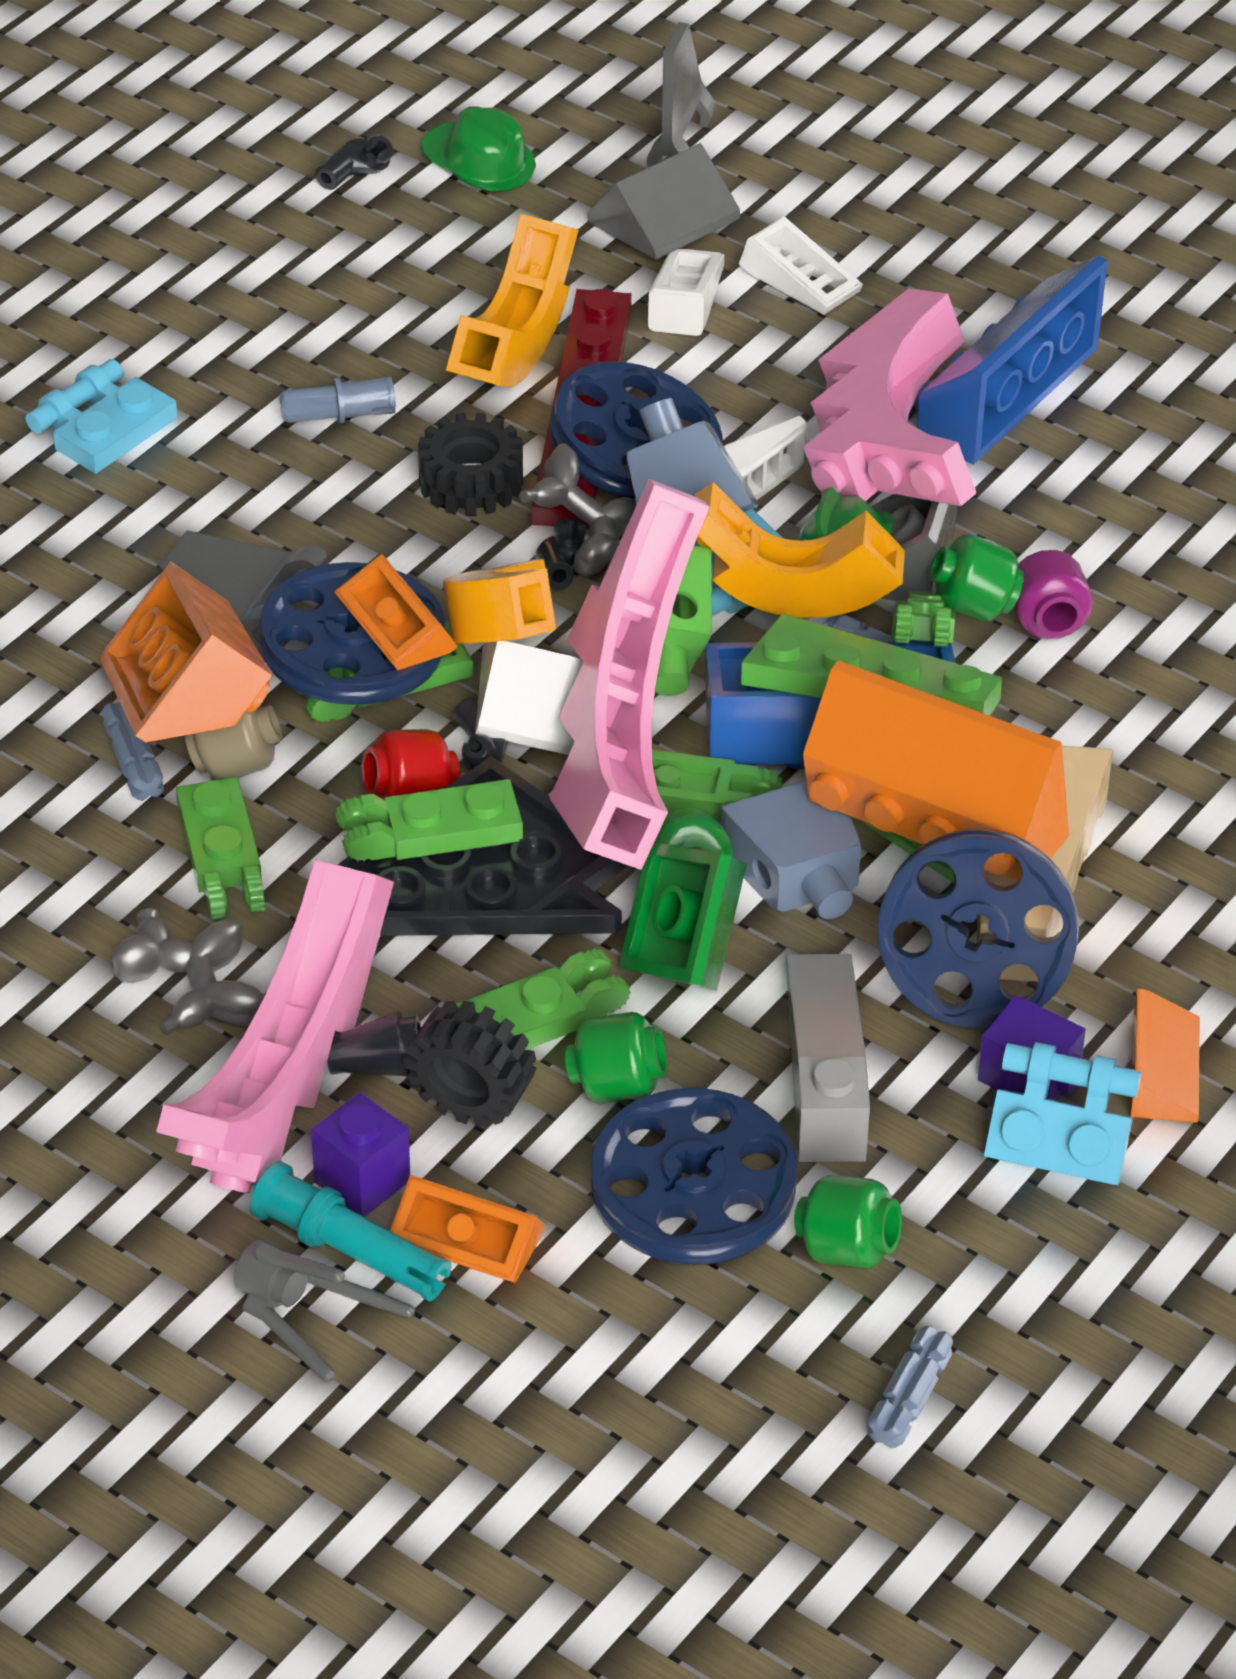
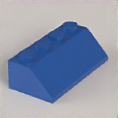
M1101 256L1091 258L1045 279L1029 295L1021 296L1008 314L997 324H990L976 343L966 352L958 353L950 366L934 381H927L922 386L915 401V410L918 412L917 428L929 435L958 442L964 460L974 465L1098 349L1108 260Z
M882 641L956 663L951 643H948V647L934 646V642L909 641V644ZM758 642L707 643L705 646L709 757L735 760V764L756 766L757 764H785L791 768L805 769L803 752L821 698L741 685L742 661Z

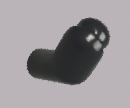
M373 135L369 139L349 140L316 168L315 177L323 188L333 190L348 176L377 174L390 164V159L393 156L392 143L381 135Z
M562 518L554 525L555 535L543 540L536 550V560L544 559L549 586L552 589L563 590L572 583L574 578L572 566L574 564L575 552L585 541L583 540L586 535L585 525L580 520L573 518Z
M468 697L462 700L452 713L453 719L469 736L468 742H464L461 749L463 764L469 771L490 756L502 763L509 741H505L503 738H491L484 734H475L478 699L475 697Z

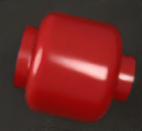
M406 729L384 731L376 738L374 745L367 747L363 754L362 781L367 794H374L385 800V797L444 789L459 779L460 769L457 754L453 750H448L445 740L438 732L433 730Z

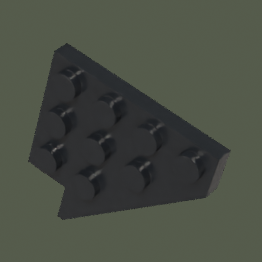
M491 756L446 788L510 779L523 822V839H520V842L401 860L391 857L378 860L366 859L365 862L359 860L357 862L356 859L351 860L350 856L337 864L374 874L394 882L380 936L616 933L622 928V910L595 891L623 871L627 865L583 849L550 800V796Z

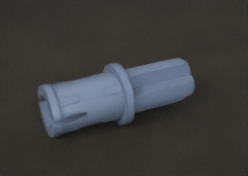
M391 376L367 381L342 383L340 378H334L333 385L285 390L280 393L279 398L281 416L288 423L337 417L338 424L345 423V418L372 414H394L396 412L395 391Z

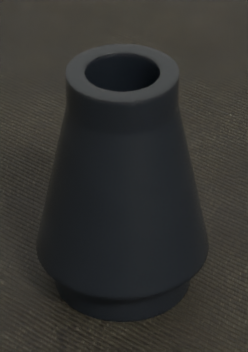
M397 1011L339 1034H334L327 1060L331 1075L353 1073L408 1076L411 1070L404 1068V1059L407 1056L405 1052L421 1029L418 1015L403 1017L402 1013Z

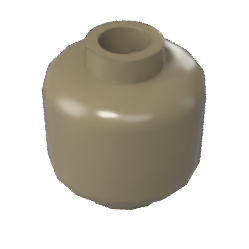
M260 705L250 714L245 712L235 726L185 735L187 749L195 768L201 774L208 772L216 780L232 777L240 778L268 768L274 760V743L283 739L280 721L271 705L265 707Z

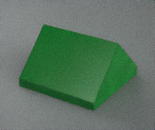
M654 842L641 870L618 968L717 991L747 864L722 853Z

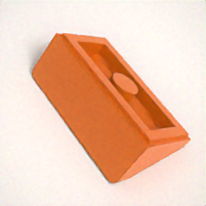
M382 553L335 591V594L398 671L449 654L458 648V645Z
M1137 988L1133 1012L1132 1069L1142 1071L1137 1097H1131L1130 1117L1198 1123L1200 1017L1151 991Z
M410 1175L390 1231L439 1258H444L452 1263L516 1284L541 1239L546 1224L537 1216Z

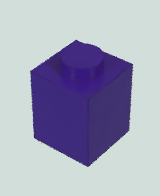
M1016 995L982 1036L978 1081L996 1090L1004 1089L1024 1094L1027 1075L1002 1070L1007 1043L1030 1048L1034 1047L1035 1042L1056 1046V1053L1086 1059L1082 1057L1086 1028ZM1050 1080L1047 1099L1058 1101L1064 1093L1068 1095L1074 1094L1079 1086Z
M359 1092L311 1129L314 1183L321 1188L329 1186L340 1192L341 1197L345 1199V1207L365 1217L407 1184L410 1177L409 1128L362 1092Z

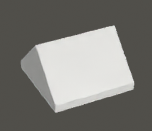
M508 641L485 642L482 648L475 734H484L491 738H503L505 741L569 755L575 741L558 717L581 669L583 660Z

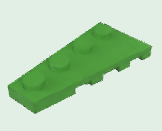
M784 613L781 614L742 661L741 685L822 698L831 668L840 660L989 716L1001 700V676L981 671L973 666L959 665Z

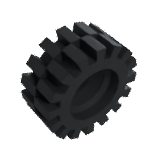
M466 413L456 414V422L451 423L447 417L438 420V429L430 425L424 430L425 437H420L418 442L419 485H421V493L424 498L430 497L431 505L438 509L446 503L447 513L456 515L459 508H466V516H476V508L483 507L487 515L496 512V503L506 508L512 504V496L518 498L521 492V485H523V441L521 436L517 437V430L512 425L504 428V420L496 416L490 423L486 422V414L476 413L475 420H467ZM465 463H479L478 465H462Z
M448 1001L444 1003L442 1008L437 1006L432 1010L405 1052L407 1056L404 1059V1068L411 1070L407 1078L411 1085L423 1086L418 1095L425 1102L432 1098L439 1102L435 1110L441 1114L446 1115L450 1109L456 1112V1121L467 1124L470 1117L473 1116L476 1126H487L490 1120L497 1125L503 1122L506 1116L509 1117L534 1077L537 1068L533 1066L536 1061L534 1050H525L529 1040L524 1033L515 1036L511 1033L515 1024L509 1019L505 1018L501 1024L493 1019L495 1010L485 1006L481 1013H477L474 1002L463 1001L458 1008L455 1001Z

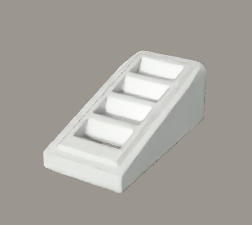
M786 217L780 218L748 238L739 265L754 277L823 315L859 293L863 285ZM812 275L817 279L811 281L808 276ZM826 285L835 288L828 294L822 290Z
M679 248L667 255L649 290L648 327L651 331L692 336L702 334L722 274L725 254Z
M797 416L724 445L756 500L804 466L805 451L803 446H805L806 421L801 416ZM787 447V453L783 454V449Z

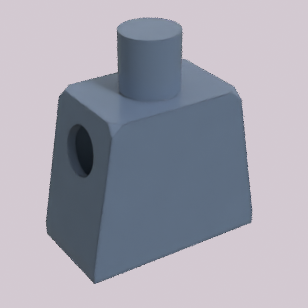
M672 398L655 402L639 410L651 442L627 452L636 503H638L648 479H651L694 497L697 492L711 482H714L743 512L759 506L754 494L710 423L700 421L683 428Z
M806 781L722 806L721 825L731 838L734 858L747 864L744 879L773 910L785 912L812 903L820 917L834 919L843 915L851 907L853 895L850 891L859 884L860 839L850 816L838 811L827 810L809 800Z

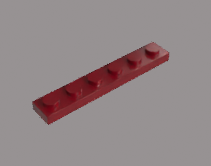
M576 289L553 404L561 385L575 371L601 362H622L632 312V293L612 292L606 289ZM576 395L581 402L589 406H601L596 399L590 396ZM549 425L537 483L543 479L544 464L556 448L551 437ZM575 434L581 442L587 445H600L595 438L589 435ZM579 475L577 487L596 500L598 487ZM534 501L532 502V525L554 527L555 523L562 518H573L580 520L585 525L586 530H589L590 525L562 504L549 508L537 505Z

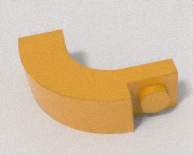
M520 213L506 268L496 295L486 311L479 317L460 316L446 371L503 387L515 386L529 375L550 343L562 315L570 290V286L564 285L579 230Z
M711 482L695 494V497L704 500L710 506L696 540L701 547L711 548V553H716L712 581L725 592L751 607L780 616L784 613L797 618L832 617L868 606L903 584L905 550L867 511L832 534L818 539L799 541L780 538L764 531L714 482Z
M544 559L522 561L487 570L469 571L443 579L451 636L455 643L518 640L556 630L547 568H545Z

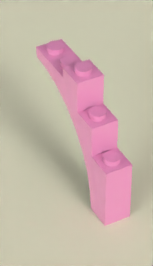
M908 288L818 359L827 382V390L811 402L819 423L820 434L803 446L812 469V479L821 494H823L824 490L832 487L843 496L857 495L866 501L877 491L957 506H962L976 494L958 442L929 435L907 423L909 412L922 386L929 380L937 368L965 343L948 293Z
M648 479L600 587L591 585L567 638V641L583 660V664L558 718L575 742L549 797L583 849L642 870L668 813L657 790L652 764L651 738L654 693L662 647L683 574L710 508L702 499Z
M315 859L303 901L283 957L267 993L243 1038L223 1067L200 1091L182 1102L163 1105L156 1132L179 1138L175 1151L193 1156L191 1165L212 1170L211 1184L250 1193L252 1182L258 1183L260 1177L274 1162L281 1161L296 1105L315 1108L335 1031L344 1032L355 1028L393 888V881L374 874Z

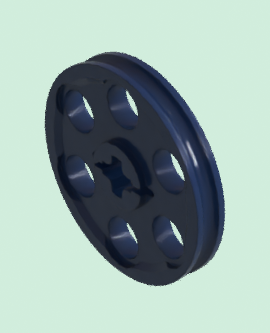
M601 362L585 366L572 373L561 385L549 419L551 437L555 446L567 444L576 453L580 463L579 475L598 488L619 497L635 498L631 475L623 467V465H628L627 452L651 442L639 410L655 402L672 398L680 418L688 420L692 424L700 421L710 423L723 444V435L716 416L697 393L681 381L664 372L628 362ZM632 387L640 389L643 392H645L649 396V398H637L628 393L625 388ZM576 395L590 396L596 399L601 406H589L581 402ZM575 434L589 435L595 438L600 445H587L581 442Z
M331 563L299 572L275 588L266 600L261 613L260 646L263 658L269 669L279 680L293 690L325 702L362 705L395 699L415 690L426 682L438 668L443 656L399 671L392 663L385 660L387 658L386 655L335 594L338 588L369 563ZM397 571L445 629L443 610L436 597L419 581L403 572ZM307 600L318 603L320 607L305 611L294 608L292 604ZM290 640H298L309 644V647L303 650L292 651L282 648L280 644ZM334 668H348L357 674L349 678H336L326 672Z
M968 829L951 832L927 842L913 852L894 874L885 893L878 921L881 956L897 988L911 1003L926 1014L940 1021L967 1028H989L1015 997V995L1008 993L1003 988L1000 981L1002 971L1012 964L1029 966L1038 978L1037 988L1032 993L1020 997L1040 1007L1044 1006L1057 993L1070 972L1075 957L1079 932L1078 911L1072 890L1054 862L1040 849L1017 836L987 829ZM999 853L1010 854L1017 858L1023 871L1019 881L1005 887L991 882L986 876L984 869L988 858ZM931 861L947 863L956 874V885L951 891L944 894L928 892L919 880V870ZM1038 905H1049L1057 909L1064 921L1063 927L1055 936L1049 938L1038 937L1027 928L1025 922L1027 912ZM978 914L985 915L990 919L988 929L997 935L995 937L984 935L979 943L971 942L967 939L969 929L960 923L962 920L973 923ZM917 920L929 929L932 936L931 944L924 951L917 953L907 952L897 944L894 937L895 928L904 921ZM950 971L962 973L971 982L972 994L962 1003L953 1004L944 1001L937 994L935 988V981L940 975Z
M706 1088L672 1089L648 1095L629 1104L605 1125L599 1134L592 1154V1196L603 1222L613 1234L633 1249L667 1262L693 1265L712 1264L748 1254L765 1244L780 1230L789 1217L795 1200L797 1161L793 1145L785 1130L769 1113L756 1104L742 1097L719 1090ZM711 1116L723 1119L729 1126L722 1132L712 1134L699 1131L693 1126V1123L700 1118ZM649 1129L660 1133L663 1139L653 1146L645 1147L632 1143L627 1137L637 1130ZM753 1153H763L773 1157L778 1164L765 1171H756L745 1166L741 1160ZM686 1172L689 1176L686 1178L682 1177V1173ZM701 1172L706 1173V1177L702 1178L699 1174ZM622 1179H632L642 1183L646 1190L634 1197H623L612 1192L610 1186ZM743 1203L756 1207L762 1214L753 1221L740 1222L729 1218L725 1211L735 1204ZM682 1217L691 1221L695 1228L687 1234L670 1235L662 1231L658 1225L667 1218Z

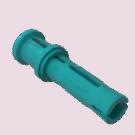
M280 1160L269 1166L260 1177L250 1199L249 1209L251 1215L263 1221L270 1217L297 1231L299 1241L308 1246L319 1247L326 1243L420 1294L422 1298L429 1302L433 1301L444 1289L446 1283L436 1279L438 1274L445 1278L450 1276L452 1269L450 1261L431 1254L346 1208L345 1199L341 1197L340 1192L329 1186L321 1190L294 1176L292 1166Z

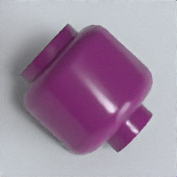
M1041 550L1028 555L1018 563V568L1024 572V580L1014 609L1021 626L1032 636L1042 639H1060L1076 632L1086 623L1092 612L1093 595L1079 562L1068 553L1062 551Z

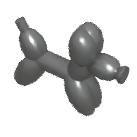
M560 444L544 464L543 479L533 485L531 490L521 491L520 499L522 502L534 501L537 505L549 508L562 504L590 525L589 538L575 552L573 568L577 573L589 577L603 571L606 564L610 565L620 543L618 542L619 536L624 534L637 503L635 498L621 497L602 506L577 487L580 463L576 453L567 444Z
M146 908L141 910L136 917L139 924L137 935L121 940L113 949L112 970L113 974L120 981L128 983L148 979L157 972L159 966L169 971L187 972L192 991L181 996L173 1008L172 1016L160 1023L162 1032L169 1034L179 1026L186 1028L199 1025L207 1020L210 1015L218 1021L233 1026H249L265 995L256 987L241 981H217L214 974L215 971L228 965L240 952L243 943L242 923L236 919H223L207 927L191 944L186 940L171 939L169 929L164 921L159 918L156 909Z

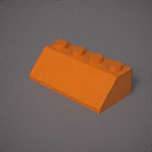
M171 561L98 657L135 735L146 743L235 726L245 712L250 714L261 705L269 691L270 683L268 681L273 676L229 601Z
M840 660L831 668L803 752L810 801L819 804L827 810L841 812L872 824L879 830L895 833L923 845L951 832L968 829H987L1017 836L1040 849L1051 859L1068 838L1069 827L1062 742ZM1006 853L991 856L984 865V869L995 875H1003L1019 881L1023 874L1022 866L1017 858Z

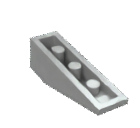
M787 954L786 971L798 1162L866 1161L870 1101L866 1052L852 954Z

